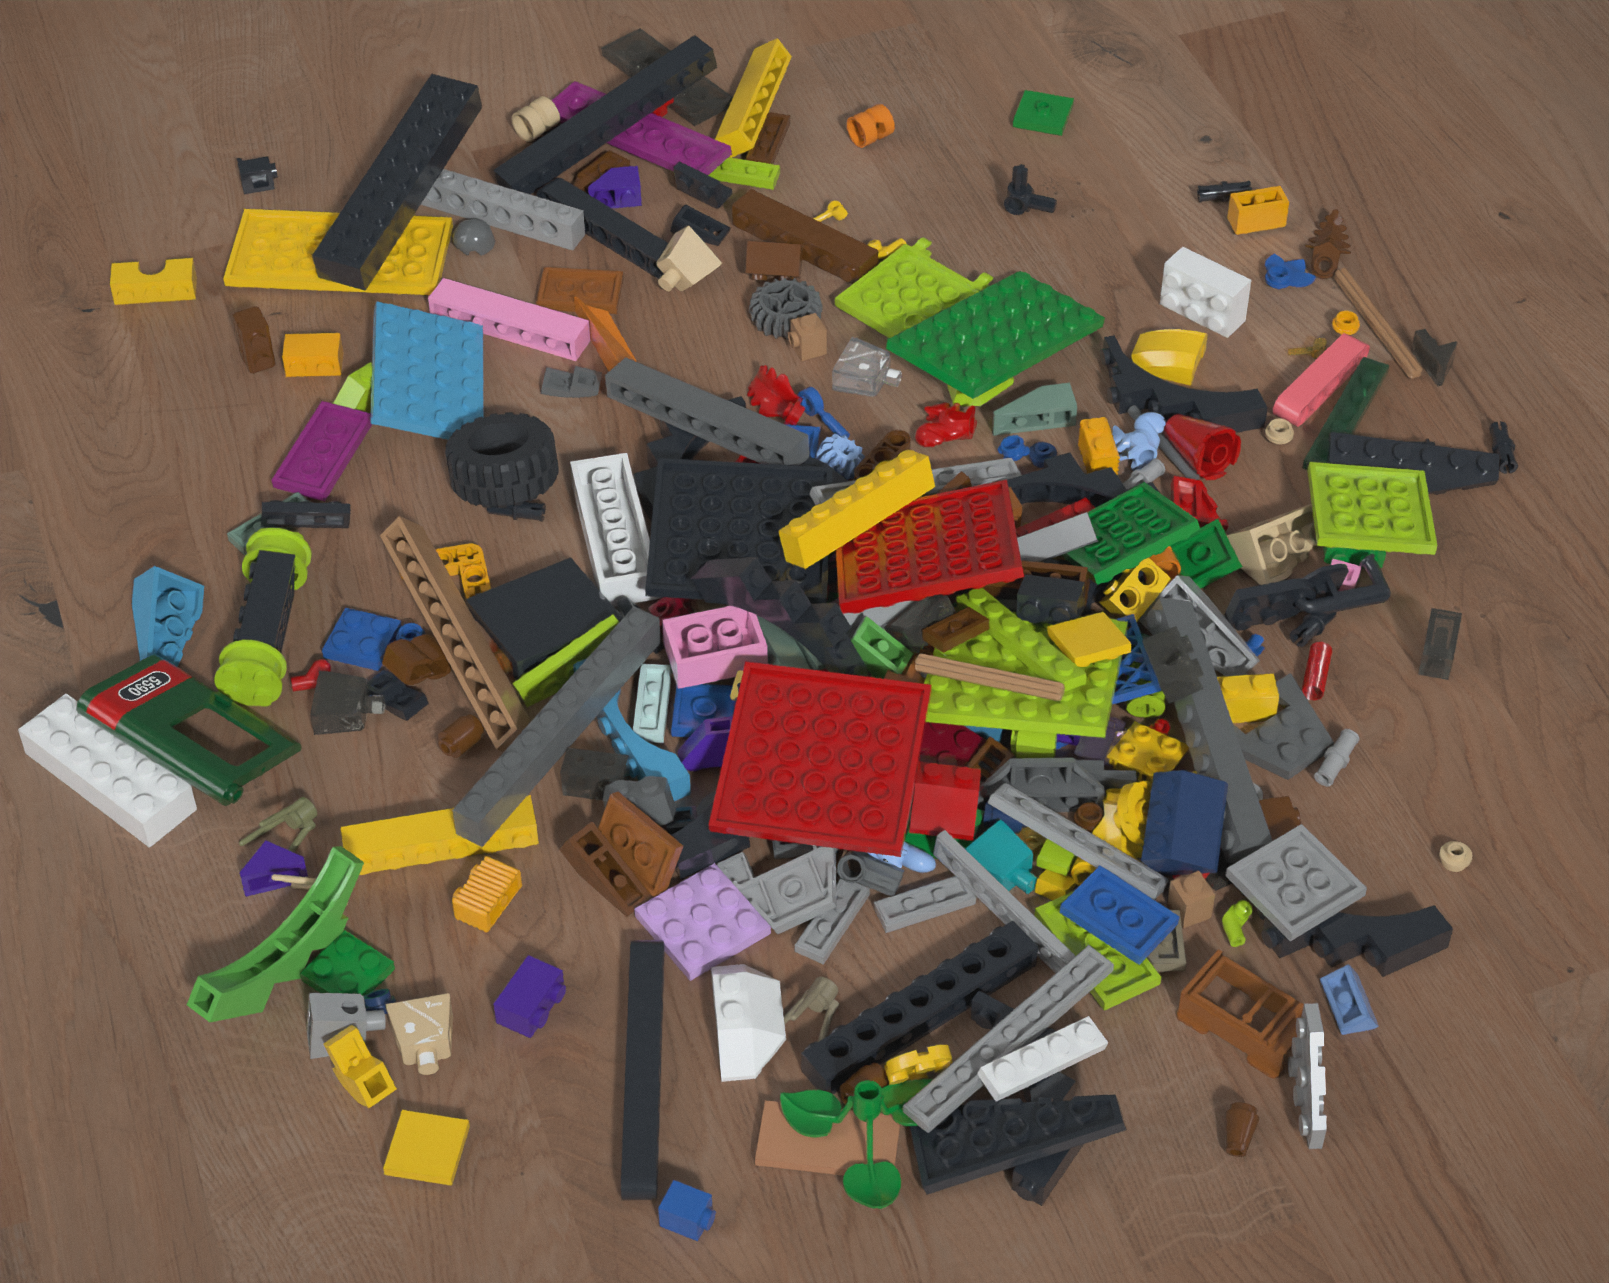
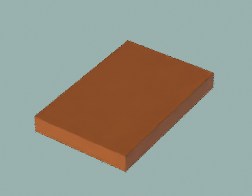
M544 267L536 305L555 311L575 312L574 297L576 296L587 306L606 310L609 314H617L624 280L623 271Z
M611 793L598 829L654 898L667 890L683 845L621 793Z

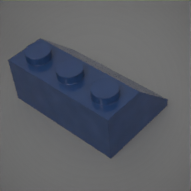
M1184 770L1155 772L1153 775L1141 861L1162 876L1192 874L1200 871L1201 874L1217 873L1228 783Z

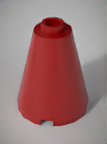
M1176 414L1166 422L1164 428L1166 439L1200 477L1206 480L1219 479L1227 474L1224 470L1229 464L1234 466L1241 451V439L1231 427L1182 414Z

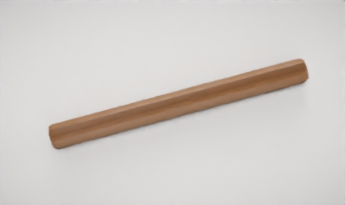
M1346 268L1336 270L1335 281L1410 379L1419 378L1422 375L1423 368Z

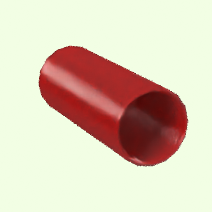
M1315 642L1310 646L1302 685V692L1306 694L1305 697L1309 700H1319L1324 696L1332 656V647L1325 642Z

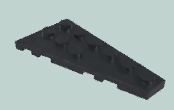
M1331 432L1328 436L1327 463L1425 471L1428 494L1434 493L1439 495L1456 489L1467 490L1495 485L1499 480V454Z
M1116 1094L1074 1096L1072 1100L1053 1101L1052 1097L1039 1098V1102H1022L1021 1099H1001L997 1102L995 1100L969 1101L966 1105L957 1107L929 1133L919 1125L910 1126L921 1182L927 1195L1127 1130Z

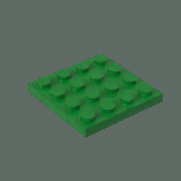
M1143 482L1087 512L1098 541L1061 556L1073 566L1087 567L1089 579L1098 585L1109 582L1115 575L1126 569L1135 568L1141 561L1152 555L1161 554L1167 547L1176 542L1187 540L1193 533L1201 529L1195 517Z

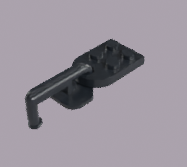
M1370 554L1360 562V566L1366 569L1373 585L1338 592L1349 572L1347 565L1335 564L1324 566L1303 578L1236 590L1224 617L1234 629L1242 631L1254 625H1272L1279 620L1290 618L1302 611L1310 614L1324 615L1384 603L1390 598L1391 591L1380 566L1374 559L1375 555Z

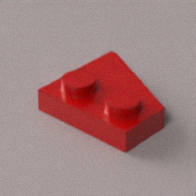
M1173 476L1171 481V501L1195 517L1200 528L1218 519L1226 532L1228 522L1226 519H1220L1216 512L1218 506L1213 498L1208 495V490L1201 480Z

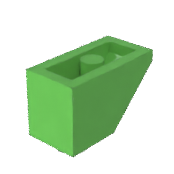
M867 616L863 618L851 638V642L870 671L871 677L884 679L887 670L896 674H902L913 655L909 649Z

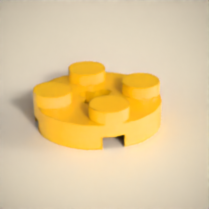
M1149 781L1125 784L1120 792L1117 810L1113 816L1117 828L1123 829L1127 838L1138 846L1144 845L1152 783Z
M949 1046L927 1047L928 1051L917 1053L915 1050L890 1059L884 1065L889 1084H898L906 1080L928 1079L927 1073L935 1070V1073H941L953 1063Z

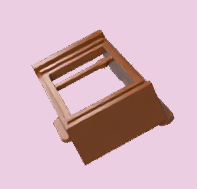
M1218 949L1181 991L1177 1019L1200 1034H1206L1211 1031L1248 1054L1247 1063L1270 1078H1278L1284 1069L1286 1055L1292 1049V1038L1297 1037L1296 1019L1301 1018L1304 1004L1222 955L1223 951ZM1216 976L1246 993L1250 999L1257 1002L1248 1013L1243 1014L1242 1020H1239L1201 996ZM1263 1006L1277 1014L1260 1033L1247 1025V1023L1252 1022L1253 1015Z

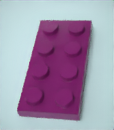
M321 401L272 478L273 488L291 493L299 492L302 496L325 501L371 428V413Z

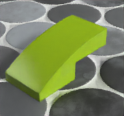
M1047 839L1037 857L1036 866L1067 876L1077 856Z

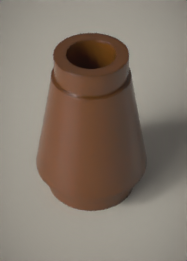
M1235 1102L1225 1112L1226 1153L1231 1156L1244 1157L1247 1154L1260 1120L1257 1115L1258 1110L1253 1105Z

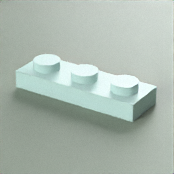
M641 665L633 731L647 742L664 743L672 676L671 665Z

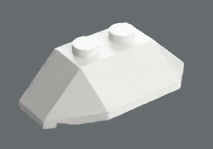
M744 964L711 967L721 1081L756 1079L762 1071L761 1069L771 1060L786 1040L780 981Z

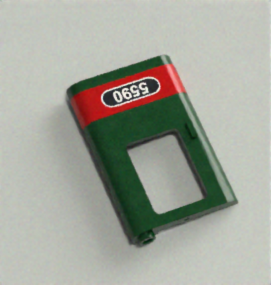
M156 654L90 687L81 695L76 706L78 714L223 806H228L231 803L234 804L241 798L244 791L242 786L262 776L268 770L301 751L300 743L240 707L229 697L219 691L216 692ZM208 708L270 747L241 765L233 766L172 727Z

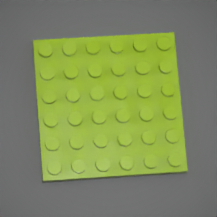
M947 607L944 619L961 610L957 607ZM1110 619L1126 637L1128 622ZM1022 620L1061 652L1048 636V626L1055 624L1030 623ZM986 631L944 653L936 648L934 649L933 656L1041 678ZM1122 655L1116 659H1105L1091 663L1087 667H1080L1086 672V684L1064 692L1061 701L927 674L924 684L932 685V694L926 722L1105 738Z

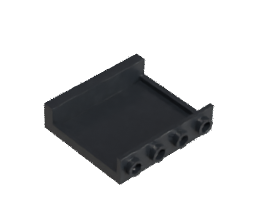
M571 557L466 599V605L474 620L479 622L511 661L513 678L516 681L523 674L539 666L548 657L555 655L574 639L581 637L611 615H614L619 622L623 619L622 615Z

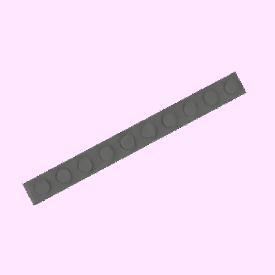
M1159 598L1146 617L1147 624L1154 639L1155 649L1159 654L1162 670L1170 688V695L1173 698L1178 713V720L1181 722L1186 737V744L1189 747L1195 771L1199 775L1228 783L1220 848L1227 863H1237L1272 842V838L1192 602Z
M633 607L456 805L453 809V817L457 835L480 847L485 845L661 643L658 617L637 607Z

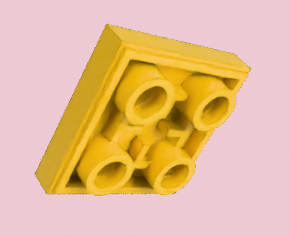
M1104 612L1048 626V636L1078 667H1087L1091 663L1105 659H1116L1120 655L1131 652V642Z
M402 1110L383 1168L384 1175L452 1186L470 1128L469 1120Z

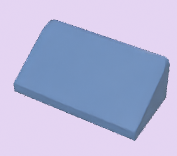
M1349 964L1320 978L1342 1035L1379 1027L1360 978Z

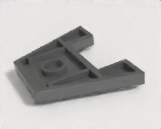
M1291 673L1276 682L1279 693L1278 703L1285 708L1284 710L1247 734L1243 733L1233 724L1245 760L1287 780L1323 757L1327 749L1334 744Z

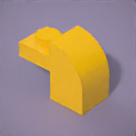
M350 1025L323 1043L335 1066L332 1068L333 1072L342 1086L358 1103L371 1108L397 1090L383 1061L371 1056L356 1027Z

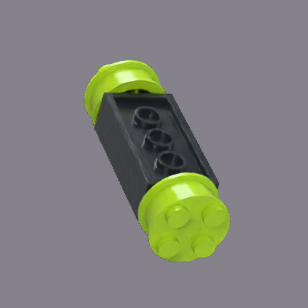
M261 528L248 539L246 545L247 554L242 562V571L251 584L246 583L244 601H247L246 606L241 605L239 623L242 625L241 628H235L233 642L222 649L219 657L220 667L215 673L214 681L219 692L232 699L234 703L242 705L269 706L281 695L283 687L281 679L285 676L287 670V663L282 655L295 590L299 589L306 582L308 575L307 566L312 557L311 548L300 533L281 528Z

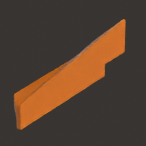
M575 296V313L579 318L589 320L590 339L608 372L624 358L637 362L609 312L587 306L581 299Z

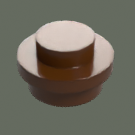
M1084 803L1076 810L1074 823L1092 833L1104 816V812L1095 803Z

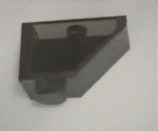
M1431 608L1418 675L1449 680L1462 613Z

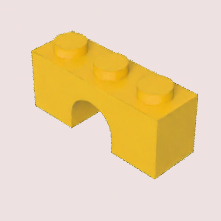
M193 258L166 260L165 268L154 275L141 273L139 262L112 263L110 288L115 305L196 299L197 276Z

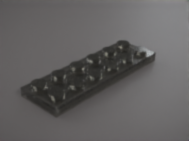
M641 28L601 47L602 56L629 77H633L670 52L668 48ZM703 77L675 96L674 102L668 106L692 125L696 126L727 110L733 97L707 77Z

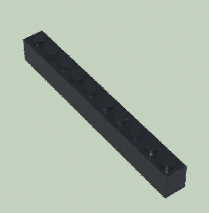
M696 35L692 36L494 169L497 184L531 195L715 70L717 63L713 48Z

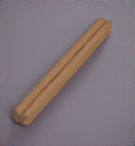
M919 654L915 660V670L917 672L1054 701H1061L1065 692V685L1063 683L926 654Z

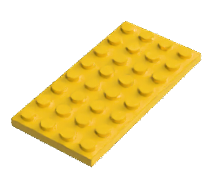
M244 209L225 271L224 283L225 286L431 295L441 281L453 228L452 217L413 216L367 290L364 291L318 278L312 255L340 213Z

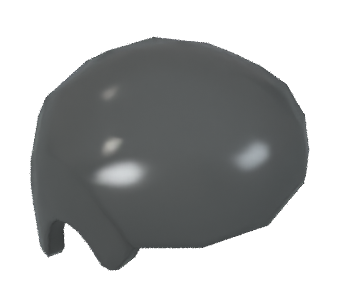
M481 219L464 220L459 223L452 236L455 248L460 249L466 255H469L471 251L485 255L493 249L496 243L490 226Z

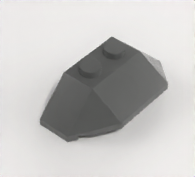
M1075 758L1009 759L979 787L977 809L985 811L986 802L989 801L991 794L1002 784L1007 783L1056 813L1076 812L1084 803H1095L1103 810L1105 789Z

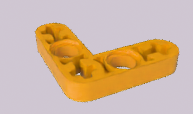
M470 543L435 549L441 560L448 561L444 566L449 575H460L465 601L467 598L475 596V593H482L491 589L483 550L480 546ZM474 575L482 577V579L477 582H470L467 580L469 577Z

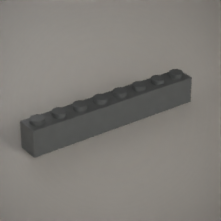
M624 358L605 375L608 398L761 464L800 466L809 458L808 434L641 363Z

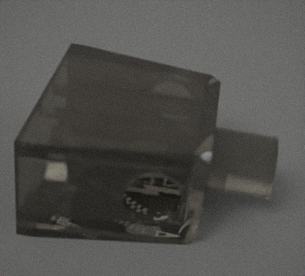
M319 670L310 713L314 735L361 731L365 728L367 713L384 714L385 696L370 695L367 679Z

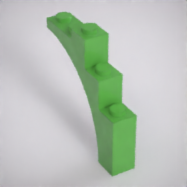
M342 846L333 847L317 879L289 917L267 939L245 956L224 968L198 976L187 1006L208 1022L263 1012L274 984L300 979V973L304 970L312 950L327 948L343 932L348 921V917L343 912L364 862Z

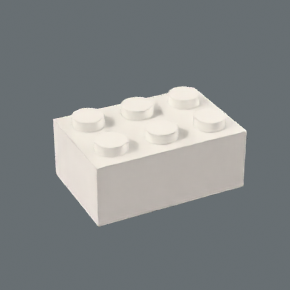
M1182 247L1164 263L1160 305L1228 338L1246 321L1251 279Z

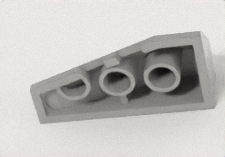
M1177 575L1162 590L1139 619L1151 633L1146 617L1159 598L1191 601L1214 670L1225 676L1246 675L1260 661L1210 598L1188 576Z

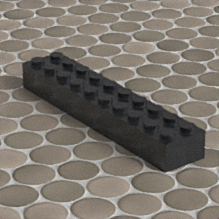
M436 74L430 75L313 253L312 258L318 278L364 291L367 290L481 111L482 103L478 85Z

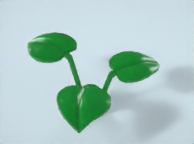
M933 1079L908 1080L898 1084H889L883 1089L874 1081H861L855 1086L854 1096L848 1097V1102L842 1111L841 1104L836 1096L822 1090H805L796 1093L781 1092L780 1104L788 1124L799 1134L814 1138L830 1134L832 1124L841 1123L853 1107V1112L857 1118L866 1122L867 1164L858 1163L850 1166L843 1176V1188L846 1194L855 1202L869 1208L882 1209L891 1205L898 1197L901 1189V1176L898 1169L890 1162L874 1164L873 1120L882 1111L883 1115L891 1114L897 1124L917 1126L918 1124L903 1113V1105Z

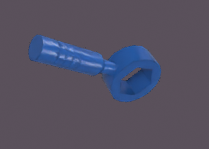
M808 387L799 392L798 396L803 398L800 405L806 408L804 412L807 415L814 416L819 414L823 423L833 433L840 437L846 435L847 439L849 438L850 433L829 412L823 410L824 403L822 397L815 388Z

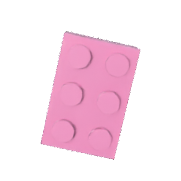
M727 606L662 620L663 643L678 689L736 677L737 671L744 670L745 661L768 664L767 643L756 614L734 606Z

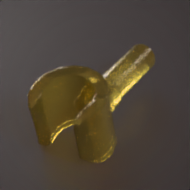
M1317 338L1312 346L1289 348L1288 355L1311 354L1314 359H1317L1327 350V340L1325 338Z

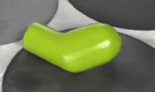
M1239 900L1236 904H1233L1222 917V925L1232 947L1241 946L1246 941L1241 928L1248 920L1249 915L1252 914V906L1245 900Z

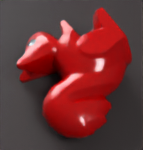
M947 402L926 406L924 408L928 413L926 420L931 422L924 423L917 428L915 433L916 442L924 448H933L943 442L972 439L977 426V420H975L974 416L975 406H970L966 412L959 411L960 403H955L952 407Z

